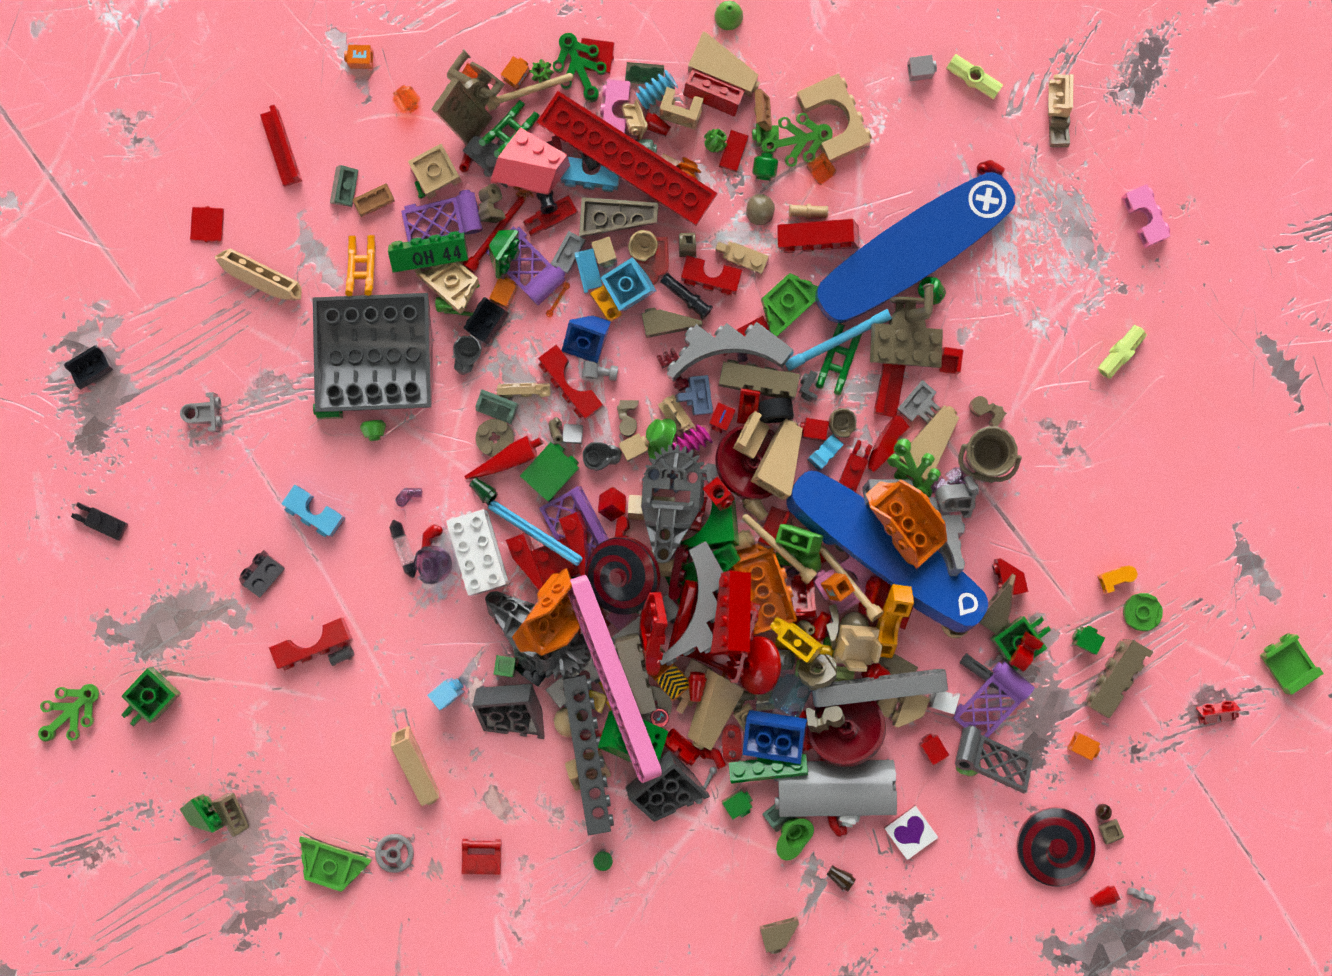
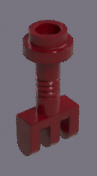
M674 348L670 349L672 357L669 356L667 351L663 353L666 358L664 361L661 355L657 356L662 369L679 359ZM680 375L673 385L675 389L682 391L688 387L687 383L689 381L687 378L683 379Z

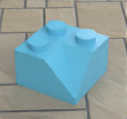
M633 257L600 277L619 311H626L656 292L648 275Z

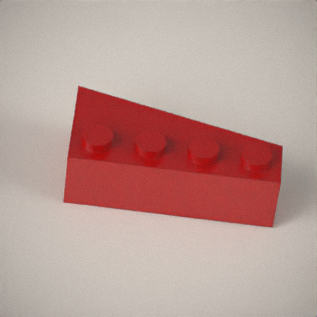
M854 219L777 225L778 248L784 251V253H794L795 250L811 252L814 250L860 248L859 226Z
M730 570L721 573L710 654L733 656L750 652V572Z

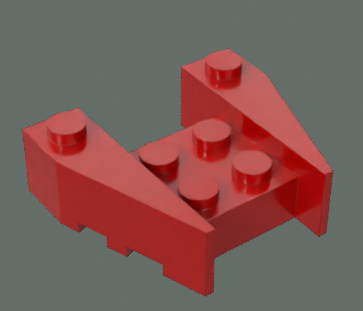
M581 511L559 519L565 538L557 540L583 558L578 566L546 546L534 549L530 536L526 533L506 540L512 558L539 591L552 574H559L566 568L571 577L579 573L581 576L585 575L589 554L588 530Z

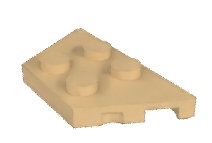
M460 262L432 266V269L421 271V269L415 271L419 279L459 314L464 311L479 284L478 278Z

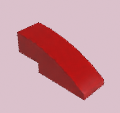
M895 415L880 433L869 458L867 467L869 471L875 472L895 452L894 446L897 443V439L910 427L901 416Z

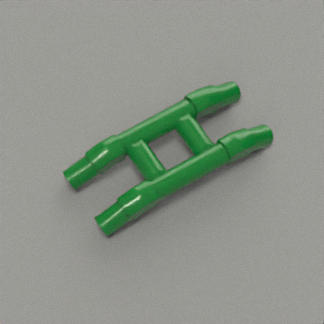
M519 100L507 115L479 140V144L485 146L492 142L495 137H498L504 142L503 145L494 151V156L498 158L519 128L528 132L540 115L534 111L522 126L518 124L514 119L525 106L524 102ZM507 125L516 131L511 137L502 132Z
M837 324L833 337L843 332L844 324ZM862 334L852 338L849 349L838 345L827 351L816 383L817 388H823L827 374L831 370L839 373L834 394L841 395ZM835 352L846 356L843 366L832 363Z

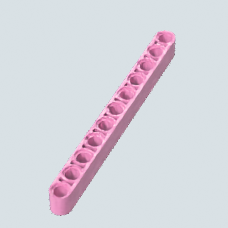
M586 575L571 579L572 587L567 594L636 775L641 783L658 778L662 775L659 761L589 579Z

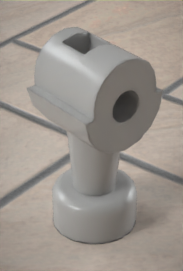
M583 361L582 377L598 379V376H609V380H617L618 366L612 365L609 369L597 366L595 362Z

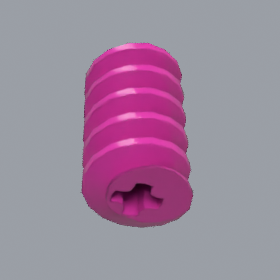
M697 424L696 431L690 428V435L685 432L682 434L683 440L677 436V443L673 442L672 448L675 450L676 445H679L680 451H682L684 446H686L688 453L693 449L699 452L700 444L706 448V441H709L711 444L713 441L706 429Z

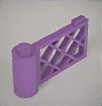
M462 190L456 197L417 207L416 204L404 206L405 210L401 211L408 242L412 239L416 229L424 234L421 239H425L427 236L430 237L431 235L428 233L433 225L442 229L439 234L440 236H445L443 235L444 232L450 233L446 229L452 220L458 223V232H464V235L479 233L483 230L478 215L479 210L475 193L470 192V190ZM453 203L454 211L449 216L443 212L446 204ZM430 208L438 211L433 220L424 216ZM415 212L419 215V218L413 225L408 222L407 214ZM441 213L449 218L444 227L435 223ZM422 218L431 222L425 232L417 227Z
M513 226L510 230L519 231L520 253L516 260H512L518 261V271L508 270L506 274L539 306L566 280L564 278L566 274L559 266L555 268L525 238L527 234L520 227L516 229ZM521 248H530L532 250V258H521ZM521 261H531V271H521ZM534 261H542L546 267L542 271H534ZM521 274H531V281L526 286L520 282Z
M1005 661L1003 663L998 662L992 668L993 674L964 705L960 703L957 706L953 719L964 728L969 725L976 727L975 725L987 724L988 731L983 735L987 738L1021 702L1030 696L1035 688ZM993 682L999 687V694H987V687ZM999 697L1000 707H988V698ZM1001 697H1011L1015 702L1010 707H1002ZM977 698H985L986 708H974V701ZM986 711L987 721H975V712ZM988 711H1000L1001 717L998 720L989 721ZM964 712H972L973 721L965 722L960 716Z

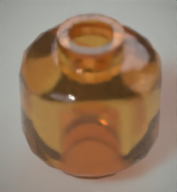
M402 85L392 93L394 95L392 101L401 113L409 111L411 114L419 108L417 104L421 98L412 86Z

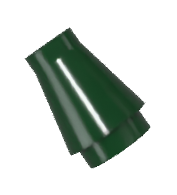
M477 477L469 485L480 500L487 505L498 496L494 487L479 480Z

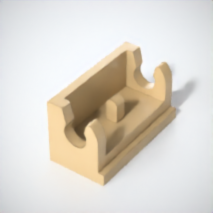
M1074 74L1054 75L1055 80H1049L1048 116L1069 118L1073 109Z

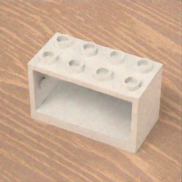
M482 509L446 520L468 596H474L510 585L489 512Z

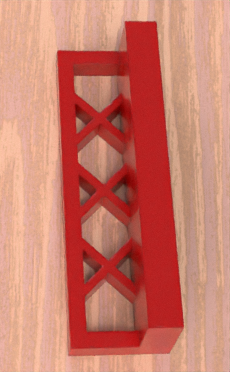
M274 104L269 106L270 111L260 114L282 184L286 187L301 182L302 178L280 111Z

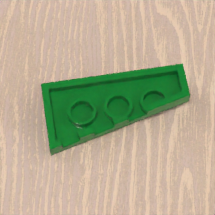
M733 543L712 552L723 572L728 571L741 560ZM692 561L684 566V570H686L685 580L698 582L696 568ZM665 577L670 587L671 577ZM681 597L676 599L678 605L680 603Z

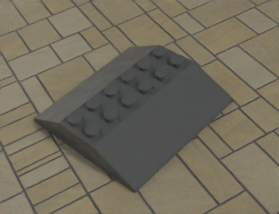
M428 293L312 297L315 412L432 407L433 355Z

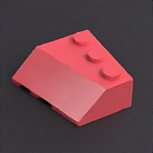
M519 128L499 155L490 181L491 183L498 184L499 182L510 187L517 186L526 188L528 191L549 195L569 168V159L567 154L524 129Z

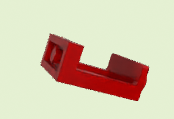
M871 576L865 585L866 591L864 594L872 604L879 605L883 610L891 585L880 578ZM859 602L858 612L867 616L866 608ZM911 612L909 617L902 618L899 628L906 629Z

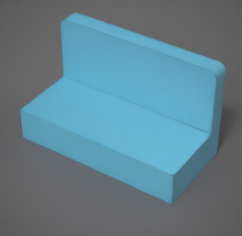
M593 248L575 252L584 293H587L589 289L601 287L602 282Z

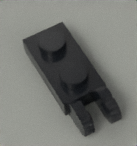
M77 502L76 506L81 510L89 512L87 518H84L77 513H72L71 517L111 538L118 541L121 540L128 525L127 522L97 508H91Z

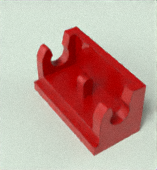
M800 575L794 576V580H791V589L794 595L792 603L796 618L815 617L816 604L813 579L806 584L801 580L802 577Z

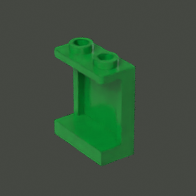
M551 442L520 475L524 481L548 502L552 501L557 492L580 469L577 466L579 462L570 455L568 458L563 453L565 449L559 444L554 445Z

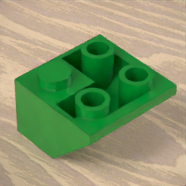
M517 230L498 231L489 244V255L497 279H500L503 274L508 272L511 261L513 259L516 260L520 253L519 231Z
M204 794L191 799L179 809L190 826L211 833L225 826L218 813L212 807V800Z

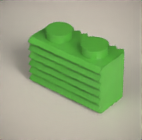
M781 524L775 541L807 554H817L821 548L823 535L790 524Z

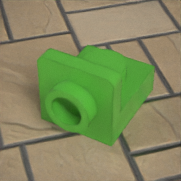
M756 123L755 129H752V141H756V147L760 146L764 138L778 140L779 125H772V130L765 131Z

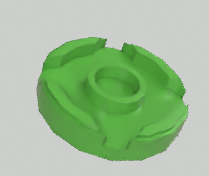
M1138 593L1126 600L1123 607V616L1125 622L1131 628L1137 631H1149L1160 623L1163 609L1155 596L1148 593Z

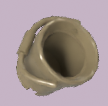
M987 426L978 430L967 444H962L958 456V464L966 475L972 476L975 480L989 483L1003 482L1016 474L1022 456L1018 455L1015 439L1007 430L1000 427ZM965 449H966V452H967V454H966V461H967L969 467H970L973 471H975V473L969 471V470L964 466L963 456H964V453H965ZM1014 466V468L1012 469V471H1011L1008 475L1003 476V477H998V476H1001V475L1007 473V472Z

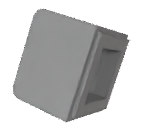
M564 424L562 442L582 444L583 425Z

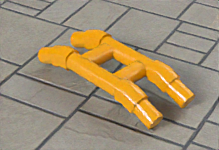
M367 235V255H356V236H348L346 296L353 295L355 279H366L364 294L367 296L372 294L376 253L375 235ZM355 263H367V271L355 272Z

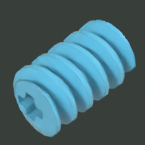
M664 70L665 77L658 74L659 81L652 78V85L645 82L646 89L639 86L640 93L636 92V95L645 109L648 110L650 104L656 105V99L662 101V95L664 96L667 87L672 89L678 88L674 78L667 70Z

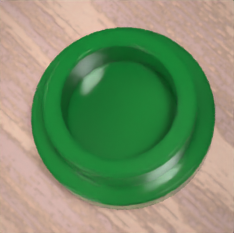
M600 851L594 856L593 863L596 869L606 871L612 866L613 859L608 852Z

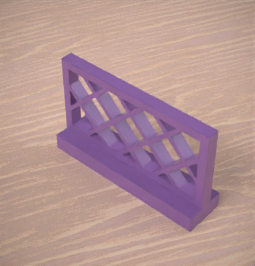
M577 486L541 506L539 509L554 538L560 540V537L565 538V535L559 534L556 531L561 509L570 511L572 514L578 512L575 511L577 506L588 527V532L592 535L591 542L588 543L589 557L592 547L595 548L598 544L609 538L581 486ZM571 495L574 501L573 508L562 507L564 499ZM550 506L557 507L556 518L549 517L545 509Z

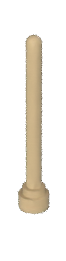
M568 73L513 92L490 97L487 103L488 110L497 109L501 103L572 81L574 76Z
M748 514L743 515V521L801 573L800 576L803 582L808 584L817 574L816 571L812 568H805L780 543H776L775 539Z
M821 545L819 552L836 573L846 574L855 589L854 595L866 608L867 617L872 622L878 619L884 611L879 605L876 606L869 601L827 548Z

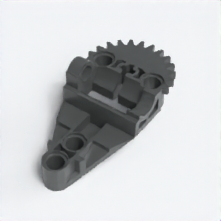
M668 445V452L662 447L661 455L654 452L656 459L649 458L652 465H645L647 469L643 477L641 508L654 557L660 563H668L674 559L676 549L681 546L682 539L691 527L698 512H701L704 503L703 488L704 481L707 478L703 477L702 474L707 472V470L700 469V467L705 463H697L700 456L692 457L694 450L687 453L686 446L680 451L679 445H676L675 450H673L671 445ZM655 469L659 472L657 480L651 478V472ZM675 471V474L678 475V478H675L673 480L672 478H670V475L674 474ZM693 472L698 476L695 483L689 481V475ZM674 481L673 490L691 491L690 502L654 500V489L671 490ZM665 529L670 531V538L668 540H664L662 537V532ZM662 549H666L669 552V556L665 560L660 556Z
M492 591L486 595L485 601L489 615L494 618L496 624H499L504 636L512 645L519 664L529 672L536 670L540 676L545 673L546 678L554 674V679H557L559 674H561L562 678H565L566 673L573 676V670L579 673L580 668L578 666L585 668V662H589L588 656L591 654L583 633L579 635L580 632L578 631L567 646L543 656L536 652H520L512 636L536 604L498 591Z

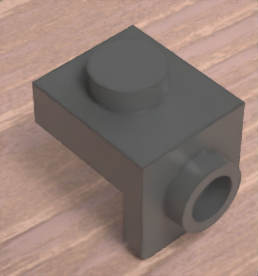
M812 370L809 374L805 373L800 383L803 385L799 390V393L802 394L801 397L809 402L811 400L816 401L818 398L816 394L809 391L817 376V373Z

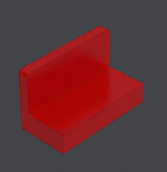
M771 506L763 529L776 540L779 526L787 523L790 512ZM761 536L759 537L758 542L770 546Z

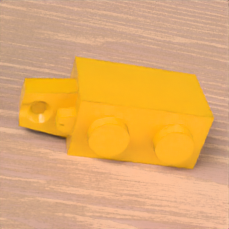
M776 617L770 625L778 635L777 640L807 663L813 662L824 647L795 623H788Z

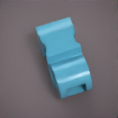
M832 434L819 447V450H816L807 460L820 471L844 444Z

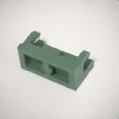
M482 389L475 408L480 413L512 424L519 405L516 402Z

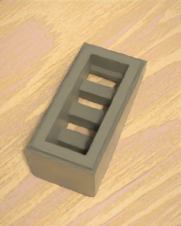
M234 793L225 794L212 802L232 837L249 828ZM239 822L241 825L235 828L234 825Z

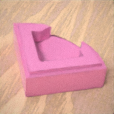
M611 613L606 619L620 631L633 616L631 614L620 615Z

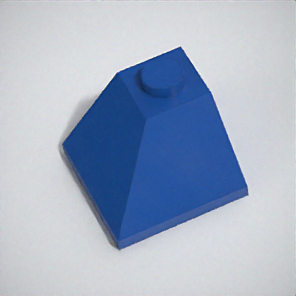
M593 315L569 320L562 352L598 363L611 321Z

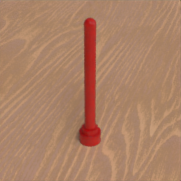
M523 196L518 197L505 214L506 218L498 223L475 255L464 261L463 265L473 273L478 270L479 261L489 249V244L495 235L507 226L525 202Z

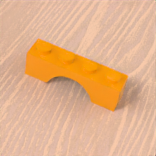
M896 584L891 586L883 607L884 613L880 616L876 626L879 629L878 641L882 645L880 657L892 658L897 647L900 622L903 617H909L914 604L912 587Z

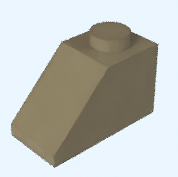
M797 916L759 926L766 953L776 954L787 946L799 925Z

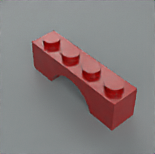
M557 344L538 358L541 362L538 366L544 373L548 372L552 376L550 381L556 389L558 387L564 392L562 397L568 404L570 402L573 403L576 407L573 411L580 419L583 417L587 420L604 407L592 390L578 391L567 384L565 369L569 361Z
M343 617L324 624L319 641L309 648L299 647L291 640H286L269 647L277 669L283 668L286 671L295 667L294 663L300 660L302 663L313 659L312 655L319 653L322 656L331 652L330 648L336 645L338 648L349 644L348 640L353 638Z

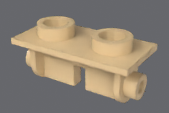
M636 99L634 104L623 103L621 110L624 118H626L629 133L637 135L638 140H641L643 134L647 131V122L644 119L639 101Z
M674 394L658 404L665 417L674 420L676 423V433L678 436L694 427V424L680 403L676 402Z

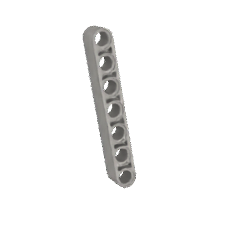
M933 669L879 676L878 679L868 677L835 681L827 687L812 690L815 707H825L940 693L948 690L946 670Z

